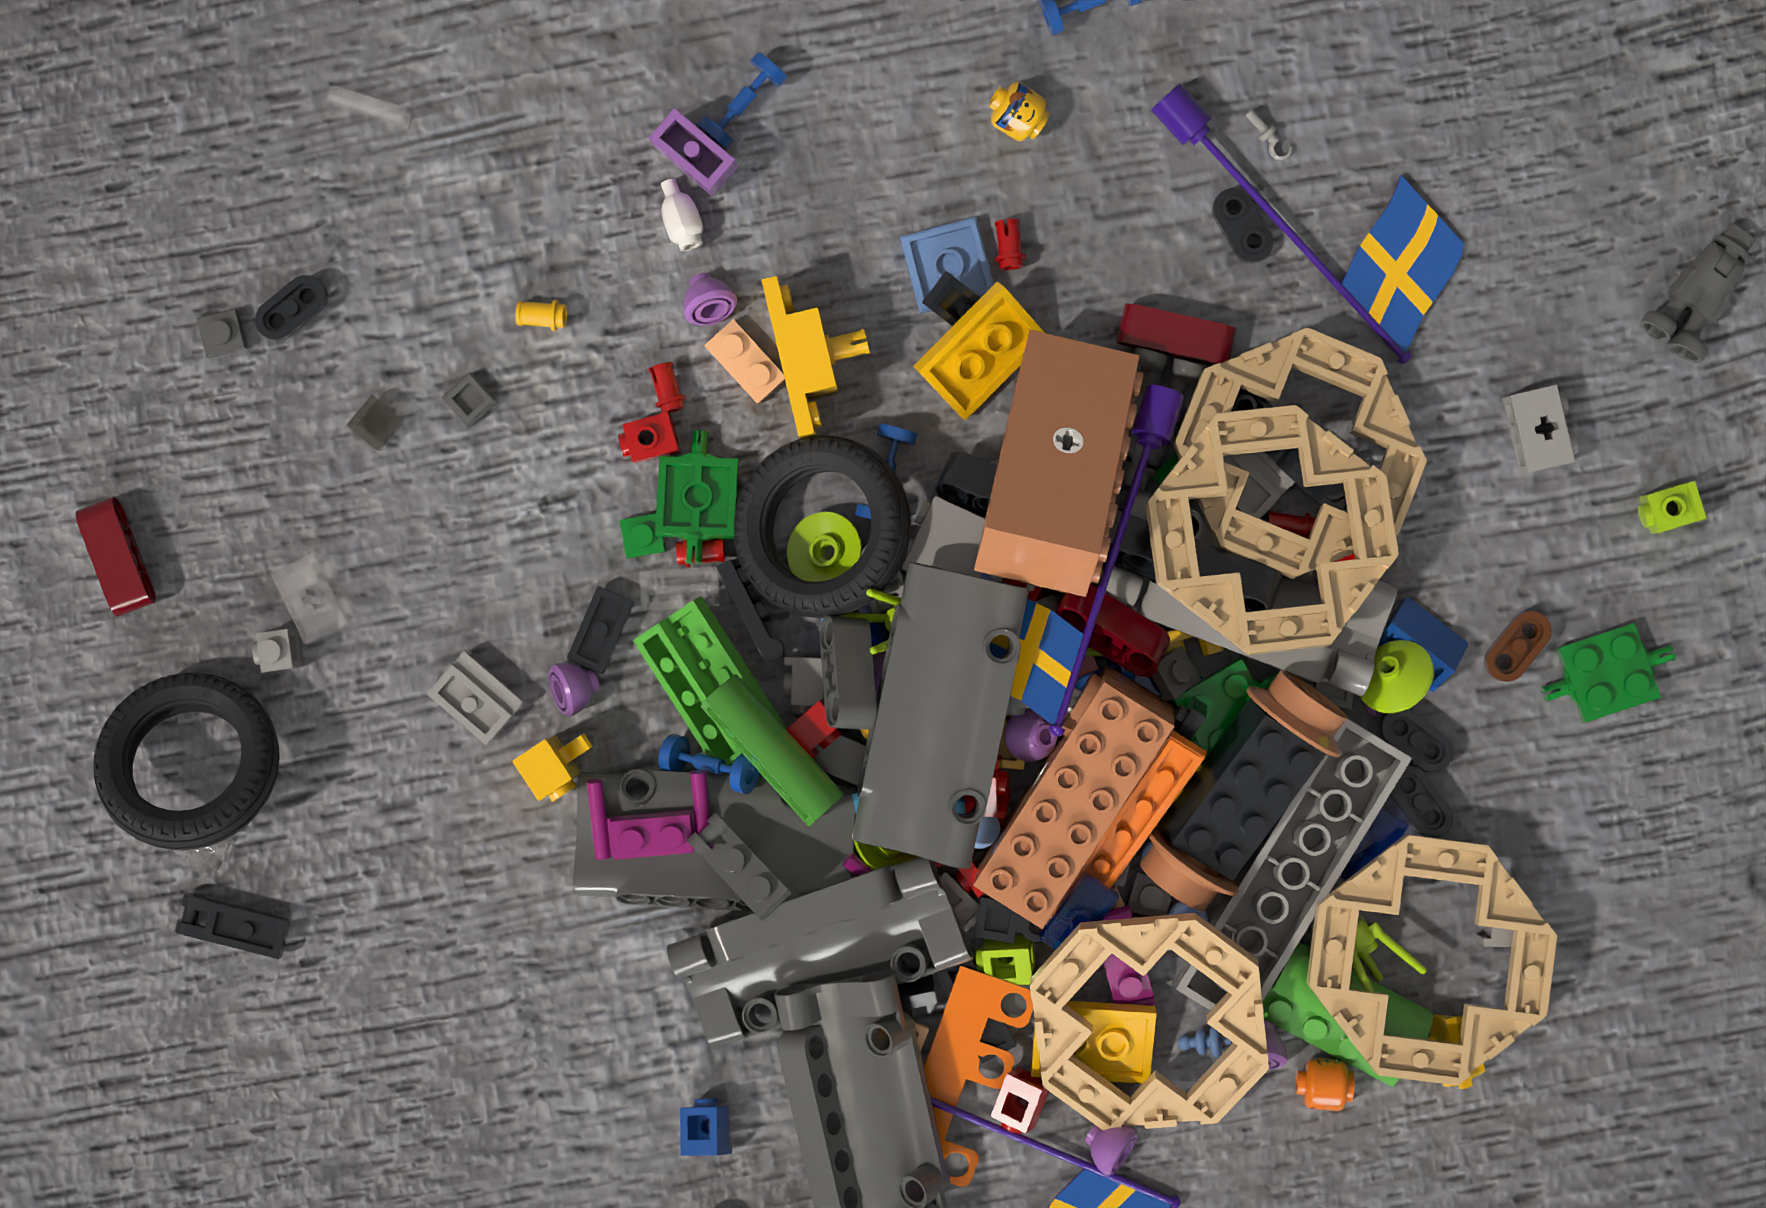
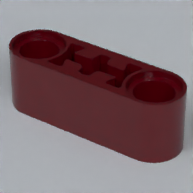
M1125 303L1116 343L1131 348L1140 347L1166 356L1213 366L1230 360L1237 328L1156 308Z
M113 496L77 510L75 516L79 530L108 606L113 614L119 617L155 603L156 595L119 500Z
M1090 584L1086 597L1066 592L1055 613L1084 634L1098 588ZM1105 593L1088 646L1137 676H1153L1170 644L1168 633L1157 624Z

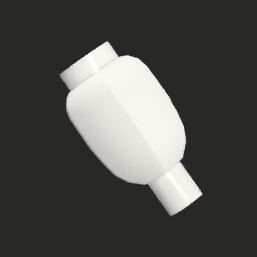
M668 179L661 183L666 197L661 208L665 229L670 240L678 244L681 251L685 252L696 249L703 244L701 236L704 227L701 216L694 201L687 194L680 192L676 179Z

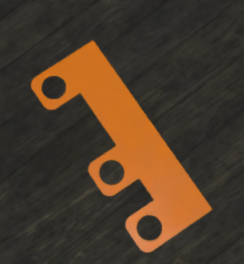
M960 966L924 1066L931 1097L956 1107L966 1079L994 1089L1002 1088L1006 1074L1012 1070L1014 1057L1008 1051L980 1042L988 1018L1017 1028L1025 1027L1029 1023L1033 1012L1030 989ZM1009 993H1018L1026 1000V1010L1019 1017H1009L1001 1009V1001ZM978 1055L982 1057L986 1055L1000 1057L1004 1063L1002 1075L996 1079L985 1078L979 1071L980 1059ZM932 1106L944 1160L951 1153H961L968 1159L969 1168L964 1175L959 1177L949 1175L951 1184L965 1187L970 1184L979 1156L972 1149L944 1140L953 1114Z

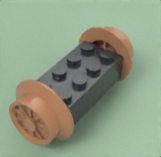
M1285 670L1279 672L1268 689L1254 686L1247 688L1246 692L1250 699L1203 761L1201 769L1195 772L1184 787L1183 792L1159 821L1158 827H1154L1148 836L1153 845L1141 860V868L1163 890L1193 909L1205 911L1218 893L1236 896L1240 890L1234 879L1324 757L1328 754L1338 758L1342 754L1334 736L1347 720V715L1314 687Z

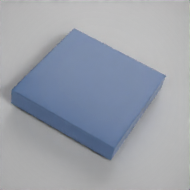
M977 217L900 237L920 314L932 311L922 301L945 271L953 275L979 297H982L994 285Z

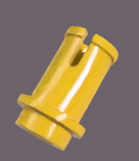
M519 300L516 305V324H518L517 326L550 327L552 331H557L558 328L566 327L567 305L560 304L559 300H553L552 303L523 302Z

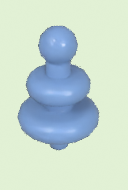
M1211 1027L1209 1036L1206 1035L1204 1030L1200 1029L1196 1032L1195 1038L1181 1036L1177 1044L1181 1050L1185 1051L1190 1048H1196L1200 1055L1206 1054L1207 1048H1210L1212 1056L1219 1058L1223 1053V1045H1231L1232 1041L1222 1037L1220 1032Z

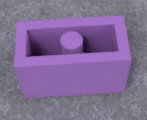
M675 108L648 138L653 147L712 197L738 168L733 157Z

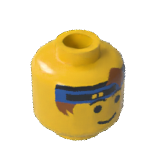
M1014 82L1006 89L1000 86L988 104V107L993 109L991 114L992 125L1018 142L1028 137L1034 139L1040 133L1049 117V112L1046 111L1047 102L1045 98L1021 82Z

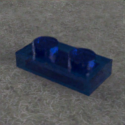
M1381 809L1340 876L1345 880L1349 879L1399 840L1409 825Z

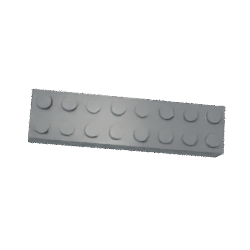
M1349 719L1344 722L1334 736L1342 752L1340 757L1336 758L1328 754L1324 757L1238 873L1234 881L1238 885L1239 893L1236 896L1225 895L1208 922L1258 959L1262 1001L1314 919L1316 903L1330 893L1412 759ZM1186 960L1171 982L1176 990L1210 1011L1228 992Z

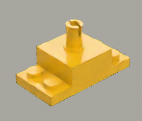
M777 276L761 279L798 436L800 439L817 436L815 428L822 427L820 413L816 401L809 402L808 399L839 392L833 365H836L835 361L870 354L867 342L851 345L852 343L867 340L865 330L863 328L859 331L829 338V334L824 332L818 307L788 314L795 311L788 284L781 285Z

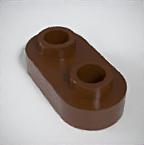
M1524 611L1517 614L1487 650L1484 657V667L1487 673L1493 679L1503 682L1514 681L1521 677L1551 638L1552 628L1549 620L1543 614L1535 611ZM1527 623L1532 624L1534 627V634L1530 638L1524 637L1522 633V628ZM1502 654H1506L1510 659V664L1505 669H1501L1497 663L1499 656Z

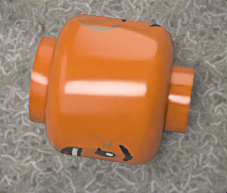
M1311 1058L1307 1061L1304 1071L1297 1070L1296 1094L1303 1095L1307 1108L1340 1111L1344 1109L1346 1102L1353 1101L1354 1071L1348 1070L1343 1060Z

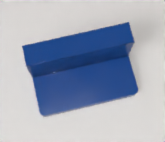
M1406 597L1400 603L1393 618L1385 625L1378 643L1379 647L1391 641L1406 640L1422 646L1430 655L1434 664V678L1429 689L1432 692L1456 671L1468 647L1467 641L1409 597Z

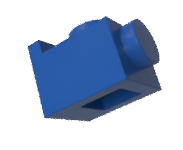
M718 1098L694 1099V1107L680 1108L681 1156L732 1154V1146H729V1106H718ZM708 1120H709V1129H710V1132L707 1130V1122H708Z

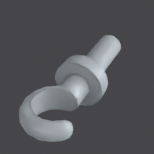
M1253 108L1250 109L1245 116L1260 131L1261 134L1258 138L1262 142L1266 139L1268 140L1270 155L1275 160L1287 159L1292 153V145L1288 146L1286 154L1278 156L1274 150L1275 144L1279 141V138L1274 133L1277 128L1273 124L1268 126Z

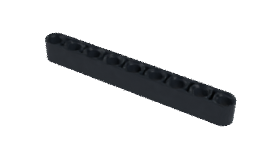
M953 452L948 457L938 479L935 492L940 498L951 504L986 517L997 464L968 453ZM1120 510L1116 511L1113 527L1109 531L1108 537L1111 538L1105 562H1107L1122 516V511ZM1130 515L1114 565L1156 581L1148 521ZM1194 539L1200 577L1240 572L1245 611L1272 610L1283 579L1279 572L1269 566Z

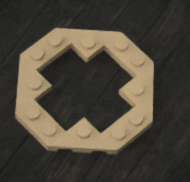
M1307 327L1292 333L1290 336L1273 343H1267L1247 351L1236 358L1205 368L1202 371L1173 443L1179 460L1216 413L1231 412L1240 388L1276 403L1280 398L1291 368H1294L1363 397L1350 434L1386 448L1378 469L1387 475L1396 536L1399 534L1427 460L1421 446H1418L1409 427V419L1398 395H1395L1386 376L1388 372L1380 357ZM1224 462L1228 493L1225 496L1197 499L1218 548L1269 566L1288 578L1294 579L1316 570V566L1320 563L1335 562L1354 554L1348 513L1325 503L1320 507L1308 539L1236 510L1250 472Z
M1296 405L1216 413L1145 504L1157 585L1247 655L1331 645L1342 631L1341 629L1373 590L1381 576L1399 555L1387 475L1374 465L1370 466L1353 453L1354 450L1329 430L1327 432L1308 418L1309 415ZM1298 448L1304 487L1344 484L1355 560L1320 563L1316 566L1321 604L1246 612L1240 572L1200 577L1189 500L1225 496L1228 493L1223 456Z
M1405 834L1316 903L1306 984L1377 1075L1458 1086L1471 1076L1470 1073L1485 1061L1493 1059L1512 1044L1518 1035L1531 1025L1535 1026L1547 1016L1557 935L1533 907V903L1514 878L1510 877L1488 845ZM1404 875L1479 885L1474 924L1513 930L1504 1009L1464 1004L1459 1043L1384 1034L1389 995L1386 993L1349 989L1359 910L1399 915Z
M1196 913L1081 922L1030 978V993L1033 1002L1043 1087L1103 1131L1115 1127L1122 1128V1125H1145V1129L1176 1127L1177 1122L1200 1121L1201 1125L1218 1123L1269 1070L1258 959ZM1170 948L1228 991L1206 1015L1207 1024L1233 1043L1187 1092L1155 1070L1134 1094L1129 1097L1072 1055L1091 1035L1093 1024L1068 1007L1066 1003L1111 954H1114L1144 976Z

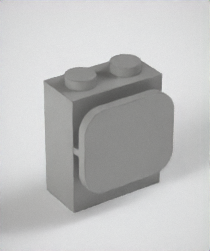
M936 496L932 504L924 501L915 520V523L921 525L915 540L912 538L909 540L902 569L907 571L909 562H914L981 578L982 572L974 571L985 519ZM989 574L996 581L1001 582L1003 577Z

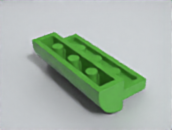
M702 596L694 599L633 640L706 755L724 759L725 764L732 765L735 759L742 753L700 707L710 694L735 674L783 727L787 729Z
M737 674L728 679L703 701L700 707L808 827L845 795Z
M1299 942L1262 1001L1264 1019L1394 1087L1399 1078L1379 1076L1372 1070L1306 984L1311 948ZM1352 970L1349 989L1364 991L1356 972ZM1369 979L1375 992L1389 995L1384 1034L1427 1039L1433 1022V1012Z

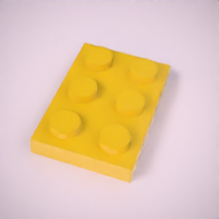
M996 282L913 367L958 416L966 421L1021 365L1029 331L1045 332L1002 284Z
M1068 1001L1066 1003L1068 1007L1093 1024L1091 1035L1072 1055L1109 1082L1143 1084L1151 1075L1156 1006ZM1034 1024L1031 1077H1041V1063Z

